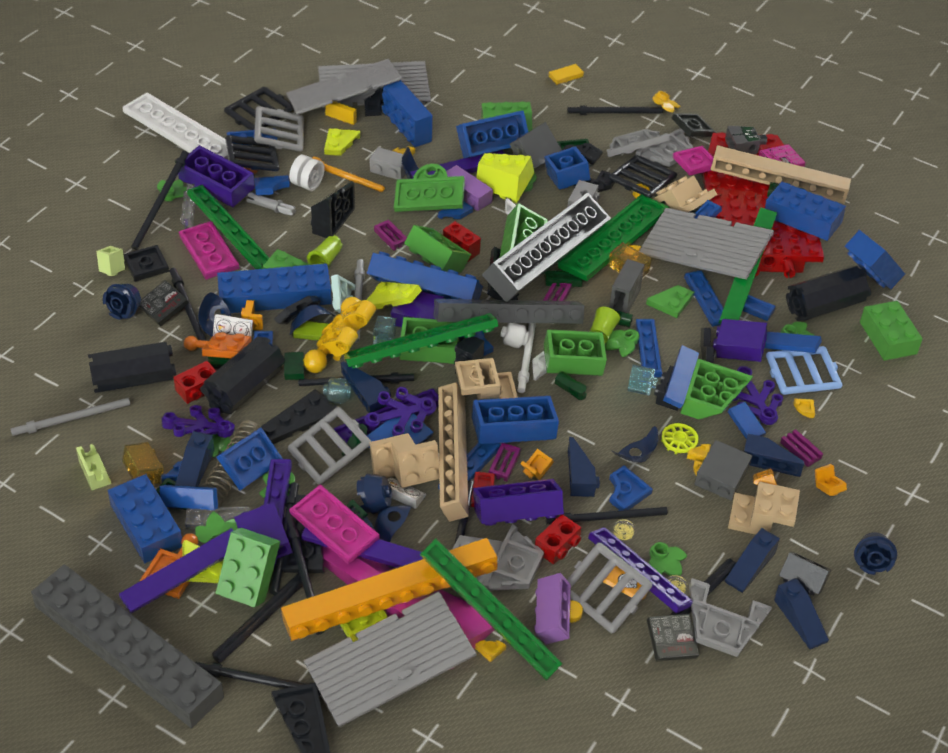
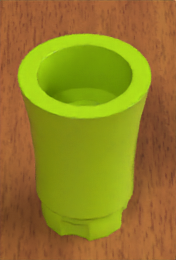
M335 235L329 236L318 247L309 252L307 255L309 265L327 263L329 268L343 247L340 238Z
M599 307L596 310L589 332H602L604 344L607 343L612 331L620 321L619 314L612 308Z

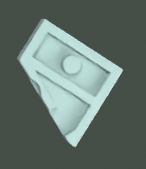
M337 274L331 276L332 305L336 312L341 313V304L347 297H353L351 291L355 290V284Z

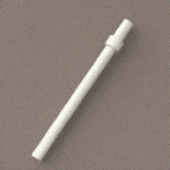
M529 323L528 325L529 336L524 348L521 371H519L517 378L519 381L517 391L519 393L525 392L526 383L529 381L530 374L528 370L536 323Z

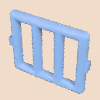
M819 346L816 353L787 350L766 353V358L771 368V377L775 378L783 395L840 389L843 386L837 373V364L832 362L825 346ZM821 354L833 382H822L811 355ZM793 357H804L815 384H804ZM776 358L786 359L797 386H786L775 360Z

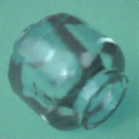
M330 378L328 384H324L323 395H327V400L332 403H345L347 399L351 398L352 385L344 378Z

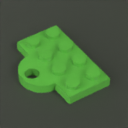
M438 164L424 165L416 171L413 179L397 180L394 210L395 212L462 209L465 178L464 176L448 177L446 170ZM436 171L434 174L428 175V172Z

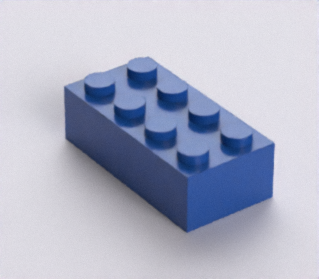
M401 80L384 85L382 92L383 113L390 118L400 133H403L407 141L414 147L432 142L433 115Z
M524 110L456 126L463 158L511 148L510 143L528 132Z
M781 182L766 199L765 209L777 212L776 221L827 241L841 225L846 208L845 205L836 201L829 200L785 182Z
M860 230L844 246L849 251L847 255L860 268L865 269L867 276L876 280L882 288L887 286L891 290L905 275L904 271L887 251Z
M551 396L473 400L472 421L479 444L553 440L557 438L559 420Z
M146 474L107 490L110 505L144 564L152 561L160 548L172 552L182 547L181 530Z

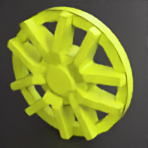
M674 423L664 428L661 442L667 448V451L671 450L675 454L688 453L691 448L697 446L698 434L692 427L686 424Z

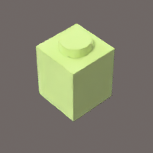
M108 246L97 251L99 272L106 273L108 276H115L118 272L125 270L123 249Z

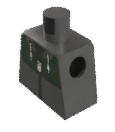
M727 126L725 141L730 149L757 154L760 145L767 144V136L758 135L754 127Z

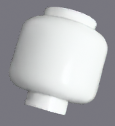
M508 323L507 327H502L500 337H503V343L514 348H520L522 345L525 346L529 336L526 326L518 323Z

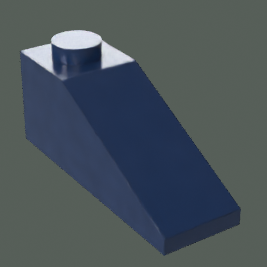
M345 361L341 362L342 375L368 413L388 406L380 404L377 400L379 393L382 391L388 392L391 397V392L387 386L384 387L381 381L358 368L348 367Z
M193 431L184 452L175 486H199L214 453L213 435Z
M753 434L747 435L744 452L753 455L750 466L767 470L772 469L775 472L797 477L801 476L804 466L803 460L769 438Z
M569 437L570 496L595 497V490L599 489L600 485L599 476H596L595 467L574 437Z
M761 528L725 579V583L743 593L776 554L780 538Z
M797 578L778 585L774 601L807 647L811 650L827 643L829 639L809 594Z

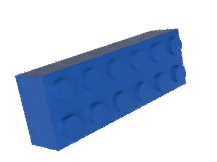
M379 251V254H372L367 274L376 281L419 285L422 290L421 292L443 296L444 299L479 300L483 289L479 280L473 275L466 274L464 277L454 270L448 269V272L441 270V267L435 265L427 267L424 266V263L415 260L411 263L406 258L396 256L395 259L390 257V254Z
M327 263L217 273L219 297L225 302L230 313H240L242 308H245L247 300L254 301L255 311L285 309L307 296H318L321 301L318 306L332 304Z

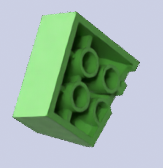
M530 102L482 103L481 119L524 110L529 132L532 130Z
M697 359L680 414L702 419L723 413L751 381L753 376Z

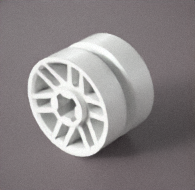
M304 154L299 155L292 164L289 176L290 182L307 190L314 191L323 179L324 163Z

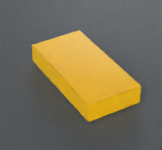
M577 64L549 72V77L556 85L584 76V72Z
M335 101L325 105L326 116L352 125L357 122L355 108Z

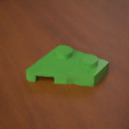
M277 249L263 265L262 269L309 264Z

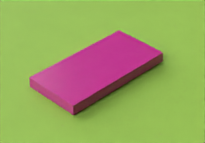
M212 221L179 231L181 240L205 279L215 277L217 273L231 272L239 269V263Z
M321 484L289 509L290 514L348 565L379 539V534Z

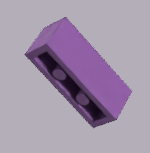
M457 165L446 171L448 177L464 176V201L472 206L473 209L479 211L492 203V188Z
M561 573L538 579L536 589L537 606L535 607L536 625L534 626L536 636L546 645L569 639L571 584Z

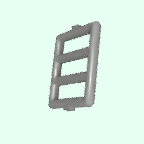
M258 106L256 107L254 141L275 146L276 149L282 150L284 148L302 152L304 149V117L284 112L282 109L275 110ZM262 114L276 116L298 122L297 124L284 122L280 120L262 117ZM262 124L295 130L297 134L262 127ZM261 133L297 141V144L261 137Z
M336 407L288 445V451L299 462V467L304 472L306 471L318 485H322L370 446L369 442L371 440L360 429V425L355 419L352 420L341 407ZM336 417H339L361 441L354 449H351L329 425ZM321 429L345 453V456L339 461L335 462L313 437ZM306 441L330 467L321 475L297 449Z
M597 543L582 562H577L574 566L575 571L567 579L571 584L570 600L579 602L583 611L610 633H615L630 613L634 614L637 611V605L652 588L651 581L602 543ZM601 553L609 561L584 592L578 596L571 588ZM618 566L625 574L600 605L594 609L587 603V600L614 567ZM633 578L642 586L611 623L603 616V613Z

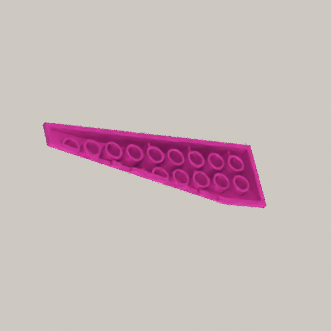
M323 546L324 566L347 585L393 570V567L391 568L389 565L387 566L359 556L348 565L330 548ZM438 590L468 641L475 649V644L484 640L495 629L466 601L443 590ZM438 591L383 610L388 617L396 613L400 619L404 617L401 610Z

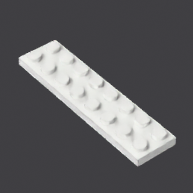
M145 93L123 106L124 113L186 151L192 152L200 145L228 160L226 141L223 137L151 94Z

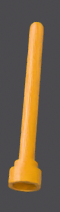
M314 156V157L312 158V159H316V160H319V161L323 162V161H322L320 158H318V157H315V156ZM324 164V171L379 192L385 190L383 185Z

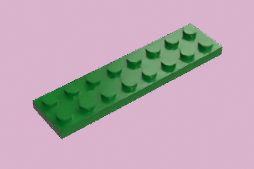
M640 195L558 262V268L587 282L655 225L665 208L670 206Z
M491 313L350 350L344 354V359L348 367L358 368L363 366L365 362L377 363L387 356L395 358L401 356L402 352H417L424 346L432 348L438 346L439 342H454L457 340V337L464 336L468 338L475 336L476 332H491L494 330V327L499 325L497 318Z

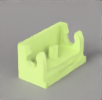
M90 444L91 450L87 453H84L82 446L77 447L79 463L91 490L110 485L111 480L99 454L96 452L95 446Z

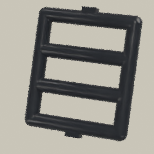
M262 87L224 108V112L235 119V123L238 125L242 124L249 130H255V125L233 110L240 107L255 118L256 110L246 104L250 101H254L261 107L275 109L259 98L263 94H266L285 107L284 112L292 113L295 110L289 102L284 100V96L281 94L277 95L267 87ZM271 116V117H269V118L275 119V120L281 119L280 117H276V116ZM262 124V127L269 126L267 124Z
M231 135L225 137L229 161L243 168H251V170L258 171L259 169L275 172L280 170L275 146L256 143L253 137L246 138Z
M635 155L612 172L608 178L624 186L629 191L633 190L651 198L656 192L677 177V173L661 166L656 161L652 162L644 157ZM635 163H641L651 169H654L662 174L667 175V177L665 178ZM630 168L640 174H643L653 180L658 181L659 183L656 184L648 179H645L635 173L628 171L627 169ZM619 175H623L633 181H636L646 187L651 188V190H647L632 182H629L619 177Z

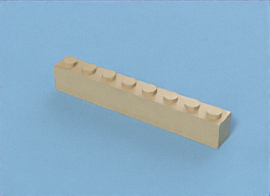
M718 145L711 166L712 171L770 185V182L777 184L781 182L789 183L792 186L804 188L808 192L845 204L851 182L850 178Z
M457 382L438 387L440 508L449 522L469 517L465 396L461 395Z

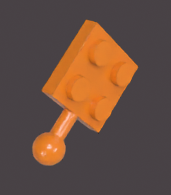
M219 332L215 333L209 341L198 340L194 336H188L184 340V347L189 351L202 348V356L233 358L252 341L251 336H244V334L229 335Z
M188 533L182 537L181 544L184 540H188L198 545V538L195 534ZM182 547L177 554L160 548L140 581L181 558ZM186 581L165 594L180 599L190 582Z

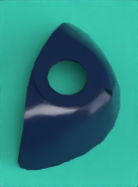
M407 147L402 156V166L407 178L411 179L410 172L419 168L409 147Z
M212 292L204 297L198 312L201 328L211 337H213L214 312L217 309H222L226 316H231L225 302Z
M310 305L302 309L291 324L290 335L301 324L315 316L330 314L335 317V315L321 306Z
M654 426L646 437L629 444L619 453L612 452L628 461L645 462L650 458L657 446V427ZM632 448H638L642 454L640 456H631L629 451Z
M389 506L379 512L374 530L379 534L380 540L391 542L392 536L405 522L410 508H413L412 506ZM396 511L400 513L401 518L393 522L388 519V514Z

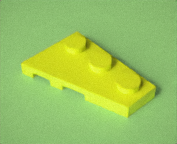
M381 282L367 300L372 302L377 309H383L388 304L399 306L412 303L422 290L419 285Z

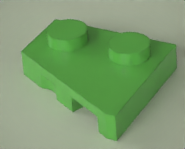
M677 285L649 297L646 305L678 318L694 297V292Z

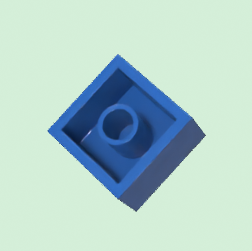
M576 146L544 156L547 174L559 190L575 185L579 180H590L588 162Z

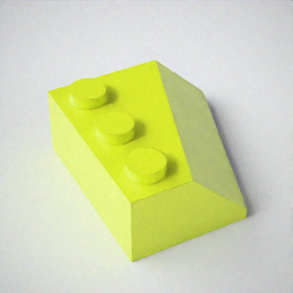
M484 153L478 163L477 179L492 188L493 194H498L502 199L510 198L512 202L517 203L535 173L531 156Z

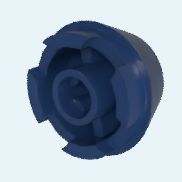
M127 283L113 284L103 294V305H107L110 311L109 315L119 320L131 318L141 303V296L137 288Z
M366 474L364 477H360L361 480L357 481V495H361L364 505L360 507L366 513L376 514L391 505L392 487L385 476Z
M872 532L863 536L854 550V558L864 572L876 575L875 572L885 570L888 572L893 568L897 559V549L885 535Z

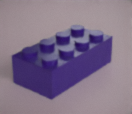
M200 145L189 153L185 160V166L178 173L179 180L193 187L203 185L215 199L232 208L255 188L253 172Z
M554 479L473 488L474 511L481 524L487 526L496 525L497 522L503 521L515 523L520 519L533 521L537 520V517L556 518L558 515L564 514L563 491Z

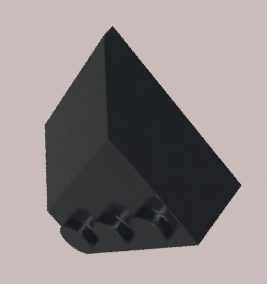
M351 181L336 189L311 207L310 224L312 226V234L328 238L337 233L355 210L354 182Z

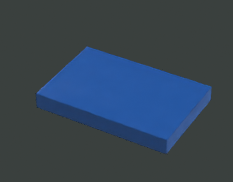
M411 414L405 426L404 434L409 433L415 445L424 443L433 435V431L423 423L422 430L419 433L412 432L410 425L417 416ZM401 417L384 422L368 434L367 437L371 442L394 437L392 429L394 425L398 424Z
M259 428L216 457L239 491L268 472L271 459H283L262 428Z

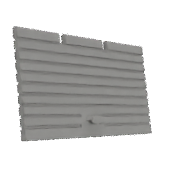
M385 59L347 73L345 71L337 73L335 77L287 92L286 95L296 114L299 115L331 104L333 100L340 101L367 92L368 88L376 89L402 80V77L391 61Z
M425 61L393 62V66L402 77L401 81L420 102H431ZM371 64L318 66L319 82L335 77L337 73L343 71L347 73ZM371 87L368 88L367 92L340 101H333L346 106H353L352 102H357V106H364V100L371 97L378 88L372 89Z
M665 208L638 252L639 255L747 280L765 246L772 237L774 230L737 222L733 227L731 226L732 221L699 215L695 219L696 214Z
M439 591L401 610L404 617L399 619L395 613L356 633L359 640L353 642L348 637L303 660L338 727L477 655Z

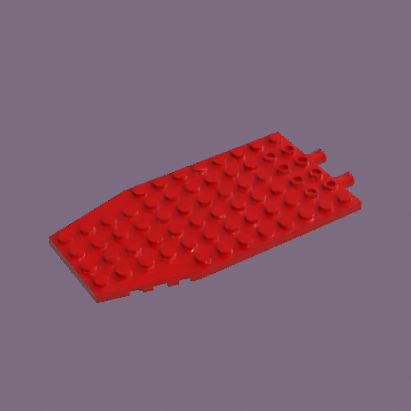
M726 133L712 134L708 152L713 157L717 145L729 148L725 141ZM768 134L766 135L767 144L760 145L759 151L783 146L784 144L778 135ZM712 170L703 172L704 189H707V191L715 189L717 193L709 201L722 208V211L715 218L732 221L731 226L733 227L736 222L754 226L760 207L765 208L769 185ZM775 220L771 229L774 230V233L765 246L755 277L760 272H784L786 278H788V273L789 278H792L796 273H803L805 262H823L824 254L820 238Z

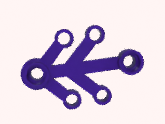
M741 366L737 369L739 372L752 376V370L747 366ZM771 380L764 381L762 391L759 394L753 382L750 381L745 386L750 395L740 392L733 401L741 399L756 405L759 409L748 406L752 413L763 424H775L778 420L776 409L782 405L783 396L773 394L771 404L767 407L765 401L769 393L774 391L775 383Z
M399 387L395 394L396 398L406 400L414 405L407 406L390 398L388 392L382 391L378 395V402L396 410L381 414L371 412L364 419V425L367 429L375 430L379 427L380 422L401 417L398 424L394 425L392 429V435L398 436L404 434L405 426L411 414L419 412L417 418L410 425L412 432L419 433L422 430L425 417L433 414L437 405L430 397L418 398L409 394L407 388Z
M200 405L190 407V415L195 417L196 420L178 418L173 412H167L162 417V427L164 429H173L174 436L182 437L195 431L209 435L217 434L219 437L226 438L232 436L235 430V425L232 422L222 419L219 408H210L208 410L209 419L214 420L215 423L209 422L202 414V407Z

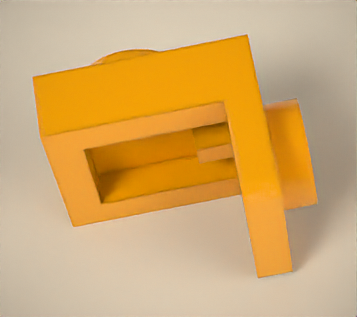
M247 300L245 308L241 310V318L253 320V330H263L262 315L255 314L254 301Z
M537 448L526 463L522 461L520 464L524 468L522 472L531 479L535 477L541 480L554 461Z
M832 464L815 469L816 487L827 495L835 496L847 490L846 482L835 476Z

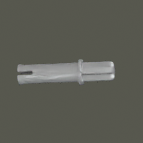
M250 192L247 196L250 197L247 198L248 203L274 210L275 213L281 212L293 216L296 212L295 206L283 203L282 200L277 201L261 195L257 196L253 192Z

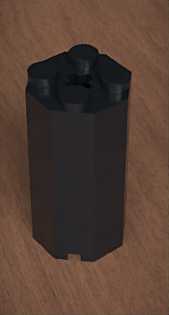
M858 266L847 267L788 286L787 290H790V292L786 293V301L789 312L797 315L795 318L797 321H805L866 301L867 297L871 296V289L868 286L865 269H860Z
M256 337L204 381V385L200 387L201 392L209 402V407L219 408L220 412L225 414H232L283 369L284 366L282 365L285 364L286 360L279 347L276 345L272 347L269 344L270 340L266 337Z
M167 342L88 354V358L93 359L92 362H89L93 386L97 385L98 387L94 389V392L99 393L173 380V376L176 375L175 364L170 363V357L173 356L171 345H167Z

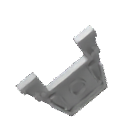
M692 578L689 583L690 599L693 601L691 608L696 642L738 657L772 607L753 600L750 605L748 618L710 605L706 603L710 584Z

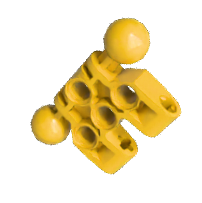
M347 297L341 304V313L336 315L333 321L323 329L322 336L317 342V350L313 349L305 354L303 359L305 368L311 373H320L327 366V354H333L335 357L347 353L358 338L357 331L367 325L376 312V306L368 300L361 301L357 297Z

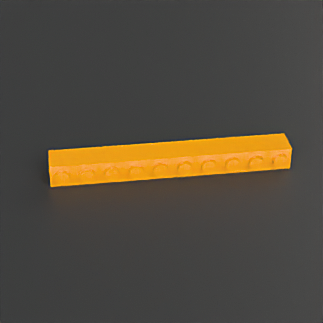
M487 538L449 550L475 577L490 574L497 570V555ZM422 559L281 607L283 622L291 641L340 624H345L351 620L368 616L371 613L388 609L394 605L409 602L420 596L449 588L451 585Z

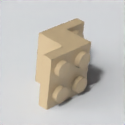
M693 175L689 178L684 176L670 183L668 187L656 192L657 196L652 199L658 202L665 200L667 206H670L669 208L689 212L716 196L717 193L715 189L707 191V189L702 190Z
M493 358L455 362L461 395L477 394L478 400L518 398L512 373H497Z
M409 433L369 442L373 475L385 476L386 478L395 476L402 488L440 479L438 446L435 440L415 445Z
M759 481L755 497L735 492L728 529L756 535L761 528L770 532L773 522L794 527L800 490Z

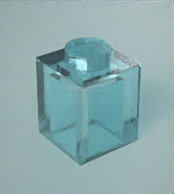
M377 316L373 330V344L394 339L396 318Z
M633 365L627 391L650 396L651 389H655L657 384V377H654L655 369Z

